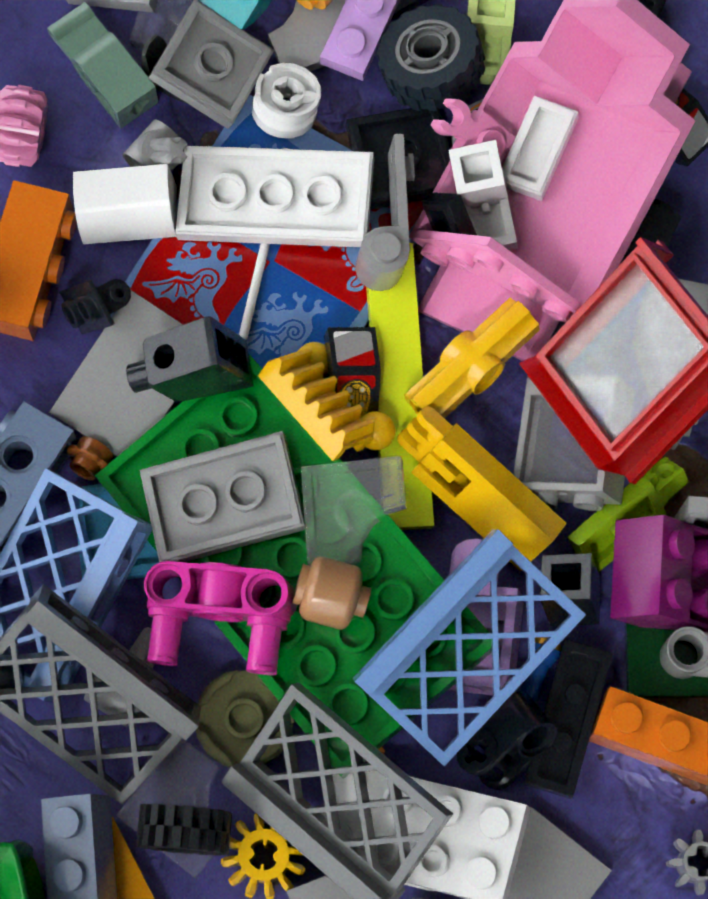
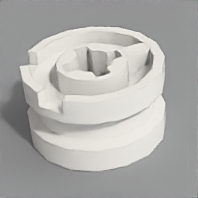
M294 63L271 65L269 71L265 74L260 73L252 101V116L256 124L264 132L277 138L292 139L304 135L312 128L316 120L317 108L320 104L321 86L316 76L308 69Z

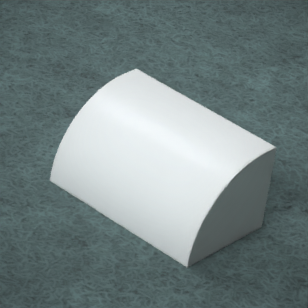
M168 164L73 172L74 207L78 230L83 244L176 237L177 185Z

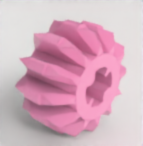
M6 85L0 91V162H5V165L32 167L39 159L45 135L48 99L43 91L33 90V87L18 85V87Z

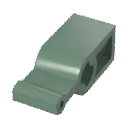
M86 2L47 27L51 38L66 54L80 78L120 129L158 103L156 86L148 79V76L116 36L107 31Z

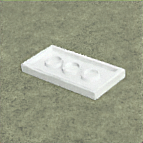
M212 146L184 147V153L188 157L182 165L175 231L178 240L361 247L362 240L369 232L374 170L373 152Z

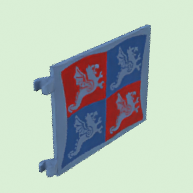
M252 95L248 96L233 125L229 129L224 127L212 147L351 151L349 148L312 128L304 135L292 139L277 138L267 134L256 124L252 116V101L254 97ZM178 198V200H177V212H178L179 198ZM422 201L407 203L409 235L424 209ZM390 206L370 210L369 232L374 228L391 226ZM177 237L152 239L125 282L130 290L183 325L211 316L239 335L260 243L178 240ZM409 238V243H413L414 248L416 242ZM270 244L247 339L248 352L262 369L269 360L297 352L306 343L320 342L325 345L324 335L328 327L367 326L369 319L366 286L357 278L355 270L360 247Z

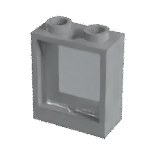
M527 376L513 475L551 509H556L558 503H573L574 507L588 511H600L603 509V504L621 505L625 476L599 470L595 467ZM564 376L613 441L632 422L636 391L618 376Z

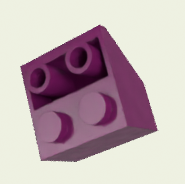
M666 515L616 520L610 618L644 628L677 630L682 627H695L703 632H708V530Z

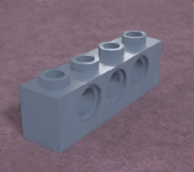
M25 401L22 402L17 412L10 410L0 423V491L6 493V501L0 508V553L45 468L58 474L69 458L67 454L68 447L76 445L78 442L74 430ZM21 450L33 453V459L26 468L15 470L9 467V460L14 453Z

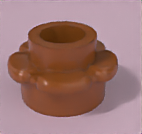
M87 436L80 437L76 445H70L67 449V454L71 460L70 468L78 476L87 480H94L96 478L95 475L114 458L113 453L107 446Z

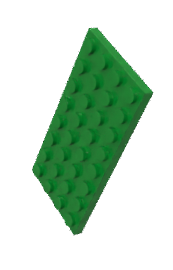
M249 354L253 387L182 401L98 472L95 477L122 510L151 524L140 475L141 469L283 431L286 435L308 529L187 561V563L214 562L245 568L268 569L279 573L294 589L296 588L302 565L311 566L313 560L319 556L358 566L363 573L362 586L371 588L363 618L353 615L350 624L345 629H335L303 619L299 612V605H297L295 612L291 616V621L287 625V630L281 632L277 674L257 675L279 702L291 684L299 682L374 747L379 749L401 731L403 727L352 678L442 584L444 579L340 458L332 461L258 377L262 368ZM152 530L147 540L157 551ZM270 586L264 590L260 598L262 608H271L280 601L282 595L280 586ZM466 606L461 612L462 633H489ZM454 620L441 634H455ZM214 621L247 662L252 627L247 625V621ZM491 639L462 640L463 670H472L492 653ZM434 640L426 649V671L456 670L455 640ZM419 657L405 672L419 671ZM456 677L426 678L427 707L456 684ZM399 678L384 695L398 709L420 708V678ZM297 702L290 712L291 717L304 733H313L310 712ZM406 715V716L412 721V720L415 719L418 715ZM325 726V731H331L327 726ZM339 737L326 738L331 766L351 765L348 744ZM344 773V774H339V775H340V777H342V778L344 779V778H346L350 773Z

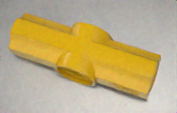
M510 297L473 332L465 330L456 336L442 352L440 362L404 394L406 401L416 414L428 406L435 409L443 418H446L472 393L478 395L484 392L498 379L504 370L505 362L540 331L539 323L522 303Z

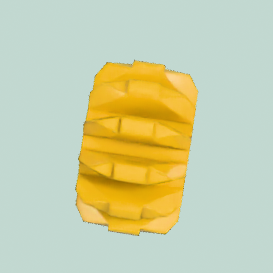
M255 813L254 823L257 830L250 832L242 820L235 823L237 831L244 839L240 842L230 837L229 849L238 851V855L222 858L221 865L225 868L241 866V869L232 874L228 881L234 887L239 885L246 877L250 878L245 889L246 897L253 898L258 884L263 883L266 899H274L275 892L272 882L278 880L282 888L287 892L294 887L291 881L284 875L286 871L298 876L304 875L305 867L290 861V857H302L304 855L294 846L288 847L287 844L289 842L272 827L264 829V820ZM263 843L265 849L268 848V844H272L277 848V851L273 854L276 864L268 870H265L264 864H261L260 869L255 868L251 864L256 858L253 849Z

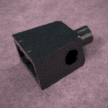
M211 316L147 337L143 342L145 360L128 364L126 368L127 380L133 392L138 393L154 389L173 401L179 402L254 386L247 340Z

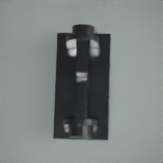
M120 279L110 280L98 287H95L92 280L59 292L64 300L61 307L67 321L73 328H79L81 334L114 325L115 323L110 314L126 306L131 298L129 286Z

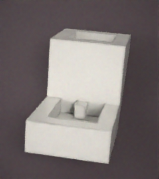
M496 140L450 149L449 156L456 191L462 197L477 236L492 237L508 250L517 249L518 243Z

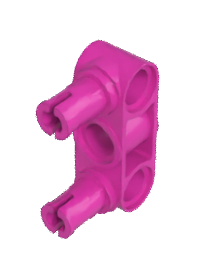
M164 561L151 567L144 580V591L148 597V616L153 618L147 662L164 666H177L183 622L188 621L189 616L221 622L247 621V625L252 628L246 671L260 675L277 674L281 632L287 630L291 616L297 608V604L292 603L295 589L279 573L268 569L245 568L214 562L198 564ZM180 577L182 587L178 595L172 599H164L162 590L166 582L172 578ZM270 586H280L282 593L280 601L271 608H262L260 598L264 590Z

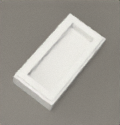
M534 95L502 167L507 189L539 201L543 200L579 119L578 111Z

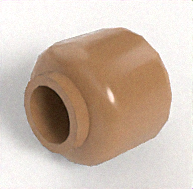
M319 556L313 560L311 566L302 565L292 603L299 605L300 615L307 621L335 629H345L350 624L353 615L363 618L371 588L362 586L363 573L358 566Z

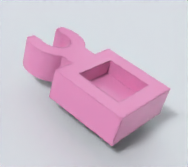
M445 99L443 104L452 111L453 120L449 124L445 120L433 119L431 126L434 131L443 136H454L456 138L451 149L496 140L502 163L516 137L485 111L473 110L470 113V109L464 101L460 99Z

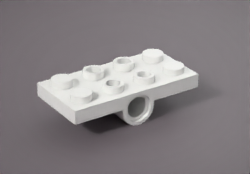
M378 770L365 771L369 800L390 798L387 778ZM350 773L344 779L339 774L332 775L336 802H357L353 773ZM411 777L449 809L453 815L404 885L427 891H438L465 899H508L531 808L526 804ZM401 791L402 797H408L403 791ZM418 804L404 805L408 834L424 832L433 817ZM392 806L371 808L375 837L396 835ZM359 809L338 811L341 831L350 839L363 838ZM417 841L409 842L411 850ZM398 843L376 845L379 864L394 876L401 866ZM359 846L361 849L365 851L364 846Z

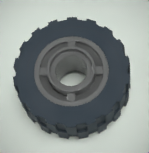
M434 4V6L429 7L423 5L416 7V10L404 12L400 15L399 19L392 21L387 26L388 30L385 34L382 33L379 40L380 48H377L378 64L388 91L392 97L395 96L400 104L411 106L413 110L428 109V111H438L439 108L446 107L443 104L445 99L464 100L470 96L469 93L474 88H477L480 84L481 75H484L485 54L475 24L472 25L471 18L467 14L460 13L457 8L452 6L450 8L443 7L442 4Z

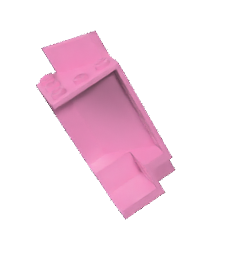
M563 0L542 41L514 42L478 110L485 111L515 137L534 95L578 111L579 119L542 201L506 188L518 243L517 249L508 250L492 237L433 231L423 209L409 238L423 247L421 254L425 258L440 265L418 306V312L460 332L465 330L473 332L511 297L513 300L522 303L531 312L534 319L539 323L540 331L523 345L513 357L524 361L535 356L550 340L559 321L566 323L620 265L696 121L675 104L692 73L689 68L681 63L690 44L638 0ZM508 151V153L506 154L504 160H503L502 163H501V166H502V167H503V165H504V163H505V160H506V158H507V156H508V154H509V151ZM449 161L433 193L457 194L451 161Z

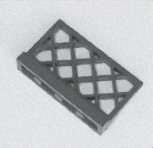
M45 584L32 596L29 605L0 637V666L13 665L15 688L0 689V712L121 805L126 802L183 738L186 741L199 727L200 705ZM30 624L46 637L48 652L19 654L17 636ZM54 644L60 647L63 651H55ZM10 645L11 655H2ZM76 660L86 668L88 683L59 685L57 662ZM49 662L51 685L23 688L21 664ZM94 675L100 678L102 682H95ZM116 691L126 699L127 713L99 715L96 693ZM89 693L91 716L63 718L60 695ZM53 696L55 719L35 720L26 713L25 698ZM9 699H17V705ZM134 706H136V707H137L138 709H140L142 712H136V713H135V712H134ZM156 722L169 732L160 744L138 746L136 723ZM129 724L131 746L102 748L100 726ZM93 727L95 749H73L66 743L64 729ZM50 730H57V736ZM148 756L147 759L140 765L139 757ZM132 757L134 773L123 785H120L105 773L104 759ZM89 760H97V766Z
M299 682L291 684L240 764L231 766L221 781L223 785L353 899H399L406 890L403 887L453 815L449 809ZM297 702L310 712L313 733L293 735L290 712ZM325 726H327L331 731H325ZM280 729L281 736L275 737V735ZM339 737L348 744L351 765L331 767L326 738ZM314 740L319 769L299 771L294 742ZM282 743L287 772L274 773L260 758L269 745ZM363 758L369 763L363 764ZM378 770L387 778L390 798L369 800L365 771ZM353 773L357 802H336L332 775ZM320 776L325 805L312 806L303 798L300 778ZM401 791H403L408 797H402ZM418 804L433 817L424 832L408 834L404 805ZM392 806L396 835L375 837L371 808ZM359 809L363 838L350 839L341 831L338 811ZM417 841L411 850L409 842ZM398 843L401 866L394 876L379 864L376 845ZM359 846H364L365 851L361 849Z

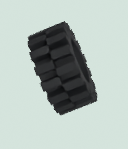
M140 804L136 847L171 853L229 855L232 813L220 809L188 805Z

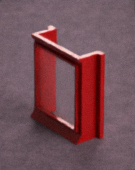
M642 237L635 242L638 246L535 356L519 363L595 467L599 470L623 475L632 484H636L708 411V315L666 265L674 254L664 242L657 240L654 243Z

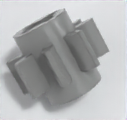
M701 830L694 831L692 836L693 844L690 846L684 840L676 839L673 844L680 853L677 858L666 862V866L676 867L680 875L675 882V886L680 887L687 882L694 883V891L697 896L705 893L708 868L702 870L700 876H698L697 868L688 866V858L696 855L697 850H699L700 857L708 859V842H703Z

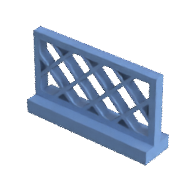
M45 468L0 553V585L4 578L18 574L25 599L3 607L0 597V637L8 629L5 614L26 608L34 595L28 570L49 563L57 588L53 591L101 628L152 532L151 524L127 513L54 471ZM53 485H56L66 491L71 512L49 518L45 500ZM78 498L90 505L81 508ZM101 510L113 517L114 519L105 537L89 542L83 516ZM37 515H38L39 522L34 523V521H35V519H36V517H37ZM74 520L80 545L57 552L51 527ZM42 530L48 556L26 563L21 545L27 534ZM98 548L95 556L93 557L92 549ZM82 553L87 571L80 582L66 586L60 560ZM15 560L16 566L10 568L12 562ZM75 592L70 601L69 593ZM33 626V634L18 638V646L35 641L38 653L48 652L46 637ZM54 644L55 651H63L60 647ZM78 661L57 662L59 685L72 683L81 666ZM49 662L38 663L32 675L24 672L23 686L25 687L51 685ZM60 695L61 702L64 699L65 695ZM53 696L38 697L43 701H53Z
M492 529L352 679L445 766L586 614L517 550L513 543L499 529ZM510 559L526 573V595L497 596V573ZM533 581L547 594L534 595ZM490 582V596H477ZM554 600L569 616L555 631H535L534 601ZM526 601L527 632H498L497 602ZM490 602L491 633H462L461 612L469 603ZM454 620L455 634H441ZM535 637H548L535 651ZM528 638V660L520 668L499 669L498 639ZM491 639L492 669L463 670L462 640ZM434 640H455L456 670L426 671V649ZM419 657V671L405 672ZM499 675H513L500 688ZM463 676H492L493 697L485 706L464 707ZM456 677L457 707L427 708L426 678ZM399 678H420V708L398 709L384 694ZM464 713H477L464 727ZM427 714H457L458 734L443 750L428 737ZM406 715H421V729Z

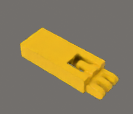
M424 407L417 414V417L413 418L407 425V428H404L398 434V443L419 462L411 473L483 538L492 529H499L513 543V546L531 562L556 539L567 524L457 423L452 426L432 407ZM511 559L509 560L519 571H522Z

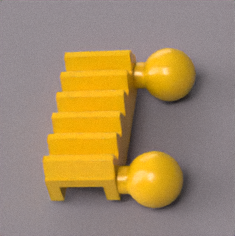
M320 342L306 343L297 352L269 360L259 373L258 377L332 461L338 460L345 450L351 447L357 452L365 447L371 450H382L388 447L394 440L396 428L390 416L380 411H372L360 419L362 406L360 404L350 408L347 406L350 393L347 390L339 393L335 392L337 378L332 376L323 379L328 375L327 352L325 345Z

